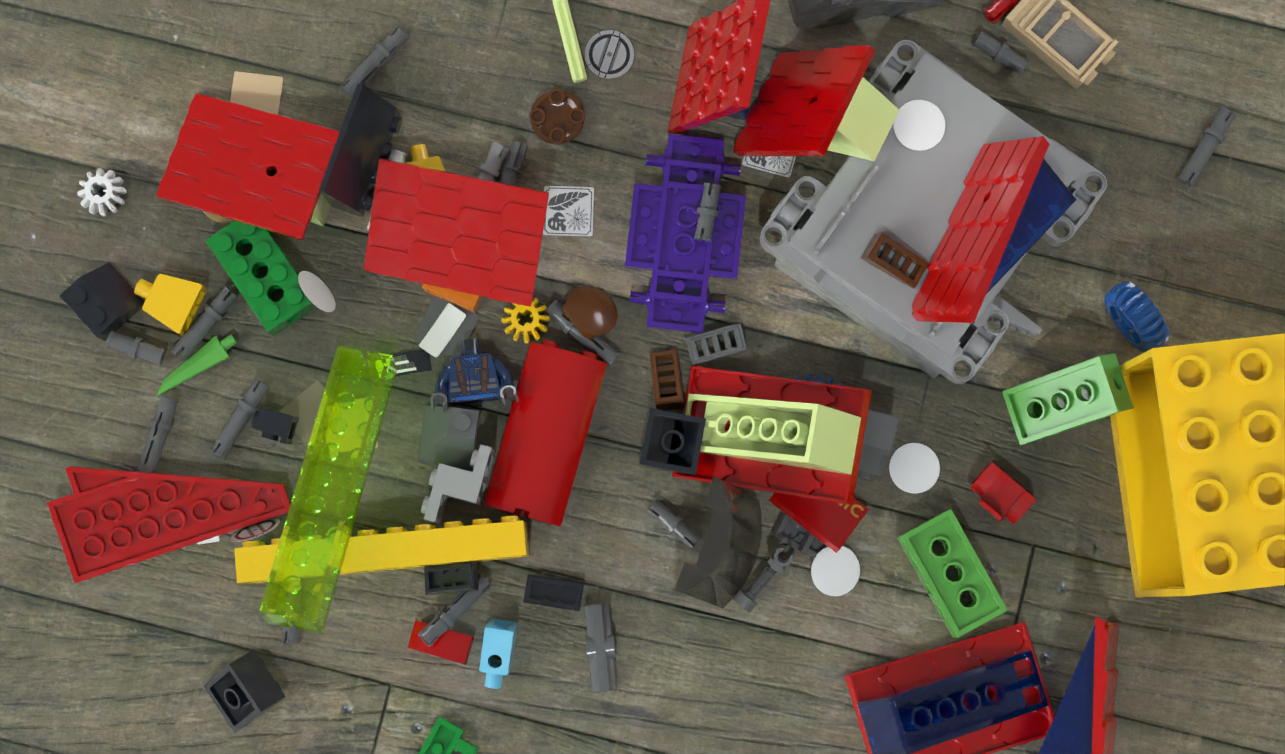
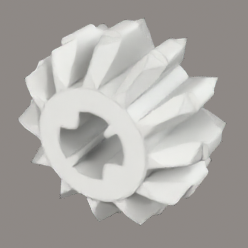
M98 168L96 176L91 172H87L89 180L87 182L84 180L79 181V184L85 188L77 192L79 197L84 198L80 204L84 208L89 207L91 214L95 215L99 211L100 215L104 217L108 214V208L113 213L118 211L115 206L116 203L125 204V201L119 197L127 193L124 187H120L124 181L121 177H115V172L112 170L107 171L105 174L103 169ZM101 188H104L105 190L103 191L106 193L103 197L99 196L101 195L99 193Z

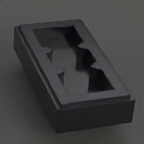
M476 561L424 567L425 595L432 596L479 590L478 562Z
M528 574L523 603L580 611L584 583Z

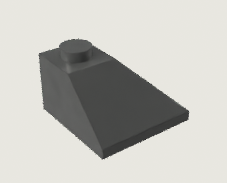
M425 406L417 462L436 465L440 463L451 467L473 470L474 468L470 466L473 451L477 448L482 414L476 410L448 407V410L443 412V407L435 406L434 411H431V406Z

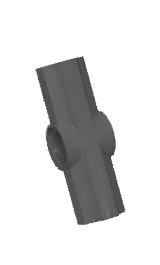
M609 604L585 606L587 627L585 641L587 661L590 662L592 692L617 690L614 663L616 649L614 633L612 634Z

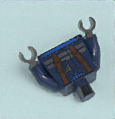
M479 339L462 340L463 356L451 357V363L444 366L436 382L434 394L430 398L431 411H434V407L437 404H442L443 412L448 410V403L450 405L502 400L503 405L506 406V399L508 397H515L516 402H519L512 374L502 361L493 358L491 353L480 354Z

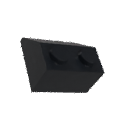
M110 263L79 277L59 295L90 331L103 341L107 340L112 330L117 331L142 309L145 303L140 296L134 294V289Z
M650 408L647 414L638 466L696 475L706 419Z
M255 650L229 663L204 685V688L234 733L240 731L286 697L280 685L274 680L264 661Z

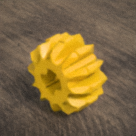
M534 297L532 299L531 307L512 303L515 307L514 310L509 307L504 308V312L511 317L502 318V323L511 324L505 329L506 334L516 331L513 336L514 341L518 342L521 335H524L525 344H529V335L533 334L535 340L538 341L540 336L537 330L547 332L548 328L541 323L550 321V317L548 315H541L547 310L545 305L536 308L539 301L538 298ZM527 314H531L530 318L532 320V323L530 324L526 322L525 325L522 326V322L519 319V317H526Z

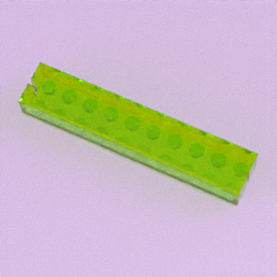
M337 346L259 610L262 618L268 624L292 628L294 623L299 630L320 634L324 632L397 372L392 355L367 351L366 357L370 368H368L362 350Z

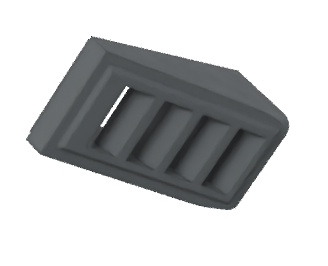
M741 323L685 338L692 366L747 352ZM731 333H734L737 347L732 348L729 338ZM718 336H723L726 350L721 351ZM706 339H712L715 353H709ZM701 341L704 356H698L695 342Z

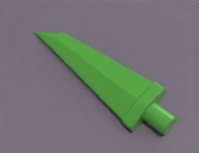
M230 334L221 341L217 335L212 337L209 342L163 380L156 397L230 358L227 350L238 343L233 334Z

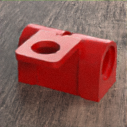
M992 460L969 487L980 496L978 499L979 504L1000 522L1005 517L1012 524H1015L1037 500L1034 495Z

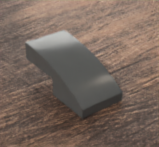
M783 511L770 535L812 558H815L821 550L828 547Z

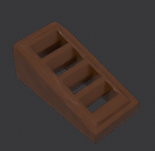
M883 233L874 234L861 256V259L913 289L917 286L929 265L928 262ZM881 245L884 246L879 257H877L876 254L879 251ZM893 251L895 253L888 264L885 261L890 252ZM901 257H904L905 260L903 264L901 265L900 269L897 270L896 266L898 262L900 261ZM911 263L916 264L910 276H906L905 273Z
M677 349L649 352L656 409L667 411L684 408ZM673 360V365L657 366L656 363ZM661 373H675V375L658 377V374ZM676 383V387L660 389L659 386ZM677 395V396H673V397L661 398V397H663V396Z

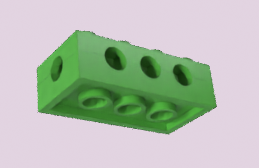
M1115 353L1092 358L1002 391L1020 445L1036 442L1134 408Z
M952 509L942 512L897 537L952 638H959L1008 611ZM935 540L940 541L944 546V552L941 556H936L932 552L931 547ZM950 565L954 566L958 571V577L953 582L946 577V569ZM964 591L969 592L972 597V602L968 607L963 606L960 602V595Z

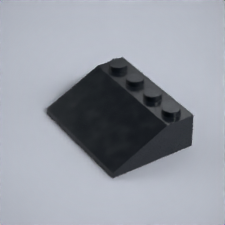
M361 84L356 86L319 191L331 207L363 217L365 211L369 212L372 207L374 196L371 194L376 184L379 158L389 159L390 151L393 148V144L390 142L393 133L397 134L399 132L402 118L395 106Z

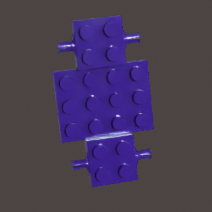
M669 134L667 149L663 156L648 154L646 156V166L662 167L664 175L663 186L634 184L625 268L653 271L648 293L634 291L630 293V303L646 304L648 311L647 328L701 334L703 332L704 318L708 311L725 313L726 301L709 300L707 292L709 277L737 280L746 195L720 193L717 206L719 215L718 218H715L712 242L694 239L699 217L696 212L697 208L701 206L704 183H710L711 186L713 184L719 185L723 174L740 176L741 164L724 163V140Z

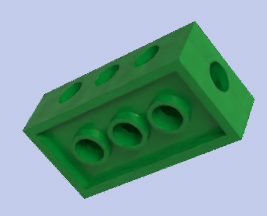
M233 221L205 240L266 331L273 337L317 308L302 291L298 281V272L269 230ZM248 245H252L251 253L243 256V249ZM262 268H268V274L264 278L258 279V272ZM279 290H284L283 298L280 301L274 302V294Z

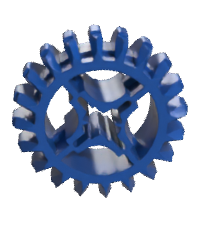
M1124 281L1111 288L1104 295L1106 311L1110 314V318L1114 321L1116 327L1126 337L1127 341L1132 343L1133 347L1141 352H1146L1152 348L1162 347L1169 340V330L1164 322V317L1153 304V301L1139 287L1131 282Z

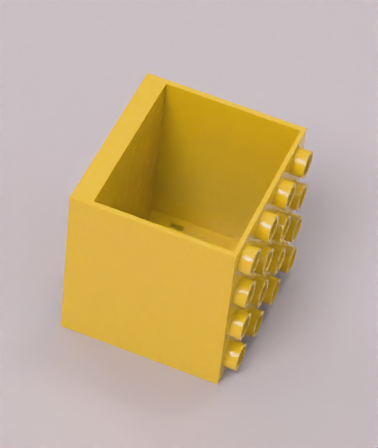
M1285 333L1152 348L1120 365L1134 408L1112 415L1110 419L1135 598L1192 596L1285 585Z

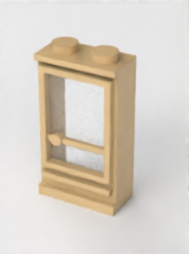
M1021 0L1001 25L1075 89H1078L1082 83L1088 86L1098 74L1095 71L1096 67L1100 63L1106 65L1116 54L1112 49L1118 41L1116 39L1113 40L1067 0Z

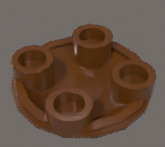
M556 88L537 98L531 108L529 118L532 129L540 139L546 143L560 145L569 143L579 135L584 126L585 114L583 106L577 97L568 91Z
M581 286L574 289L567 296L566 303L563 305L564 314L569 317L572 324L581 331L585 338L592 339L595 336L607 334L616 325L618 315L615 304L606 293L593 286Z

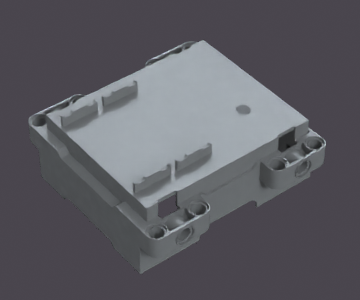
M902 40L894 46L886 59L880 63L871 76L869 83L898 109L912 100H926L936 105L941 110L945 119V132L940 142L928 150L917 151L909 149L897 139L892 125L875 162L849 156L827 187L813 177L804 176L800 178L789 193L780 201L763 227L760 235V244L764 250L776 258L775 267L857 322L929 376L935 378L941 374L955 384H963L969 381L981 365L986 362L1009 326L1007 314L992 303L999 291L1038 237L1054 247L1064 245L1073 237L1078 228L1081 227L1091 214L1095 204L1106 190L1107 179L1096 168L1057 141L1040 133L968 83L959 73L910 40ZM906 51L910 54L911 60L903 61L898 57L897 53ZM1044 136L1050 145L1033 182V186L1037 191L1025 201L975 322L917 321L911 314L913 311L912 303L929 270L926 268L917 286L913 289L861 259V256L874 234H885L921 259L930 263L950 225L948 219L965 188L963 182L983 144ZM1086 180H1092L1096 183L1097 192H1091L1086 188ZM809 186L813 189L814 195L805 198L800 195L799 188ZM1053 226H1061L1065 230V237H1056L1053 233ZM775 231L780 235L781 241L772 244L766 240L765 234ZM881 245L879 251L876 254L877 257H879L884 246ZM890 252L885 261L889 264L895 252ZM901 257L900 261L898 262L896 266L897 270H899L901 265L903 264L905 260L904 257ZM911 263L905 273L906 276H910L916 264ZM989 317H995L1000 321V329L998 331L988 327L987 320ZM956 363H962L967 367L968 374L966 377H960L955 373L954 366Z

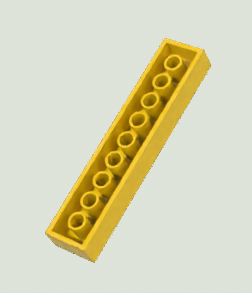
M518 516L501 517L500 523H492V520L486 518L472 520V525L464 526L463 522L454 521L443 523L444 528L435 529V525L422 524L415 525V531H407V528L403 527L386 528V534H379L374 529L357 531L358 536L350 537V533L346 532L330 533L329 539L322 540V536L308 535L300 536V542H294V539L289 538L271 539L272 545H265V542L246 541L242 542L243 547L234 548L237 583L251 584L417 568L468 561L479 562L530 557L527 523L524 520L520 521Z

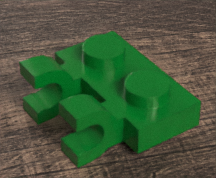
M440 716L418 754H453L454 750L462 754H477L479 747L462 739L465 732L464 729Z

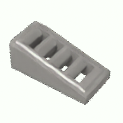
M1000 296L995 297L992 303L1007 314L1009 318L1008 328L1034 338L1040 334L1042 328ZM988 318L989 321L1000 325V321L997 318Z

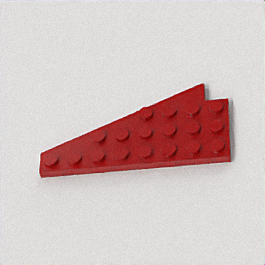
M77 466L65 468L73 494L47 502L74 583L293 511L284 483Z

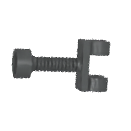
M787 544L780 545L776 549L775 554L767 561L769 566L765 568L757 577L758 579L747 590L739 589L733 596L734 601L750 613L757 605L755 601L756 596L773 578L772 576L776 572L781 574L785 567L791 564L794 558V551L788 559H782L779 555Z

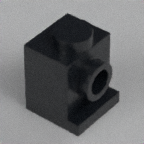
M260 408V411L256 412L253 417L252 428L262 431L261 437L278 441L280 436V443L291 445L299 417Z

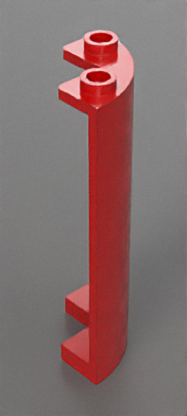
M543 340L542 344L530 342L517 387L519 402H516L514 398L484 506L561 527L607 363L597 360V354L583 350L581 354L559 349L558 343Z

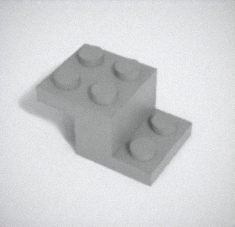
M480 444L479 451H473L470 466L474 468L473 472L440 463L438 469L433 468L429 480V485L432 486L430 497L425 496L421 508V513L425 514L424 520L441 525L448 497L481 506L496 453L492 447Z

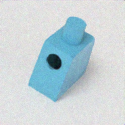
M490 618L485 626L479 671L486 673L485 687L500 689L502 687L503 675L509 674L512 667L519 622ZM493 655L500 656L501 660H496Z

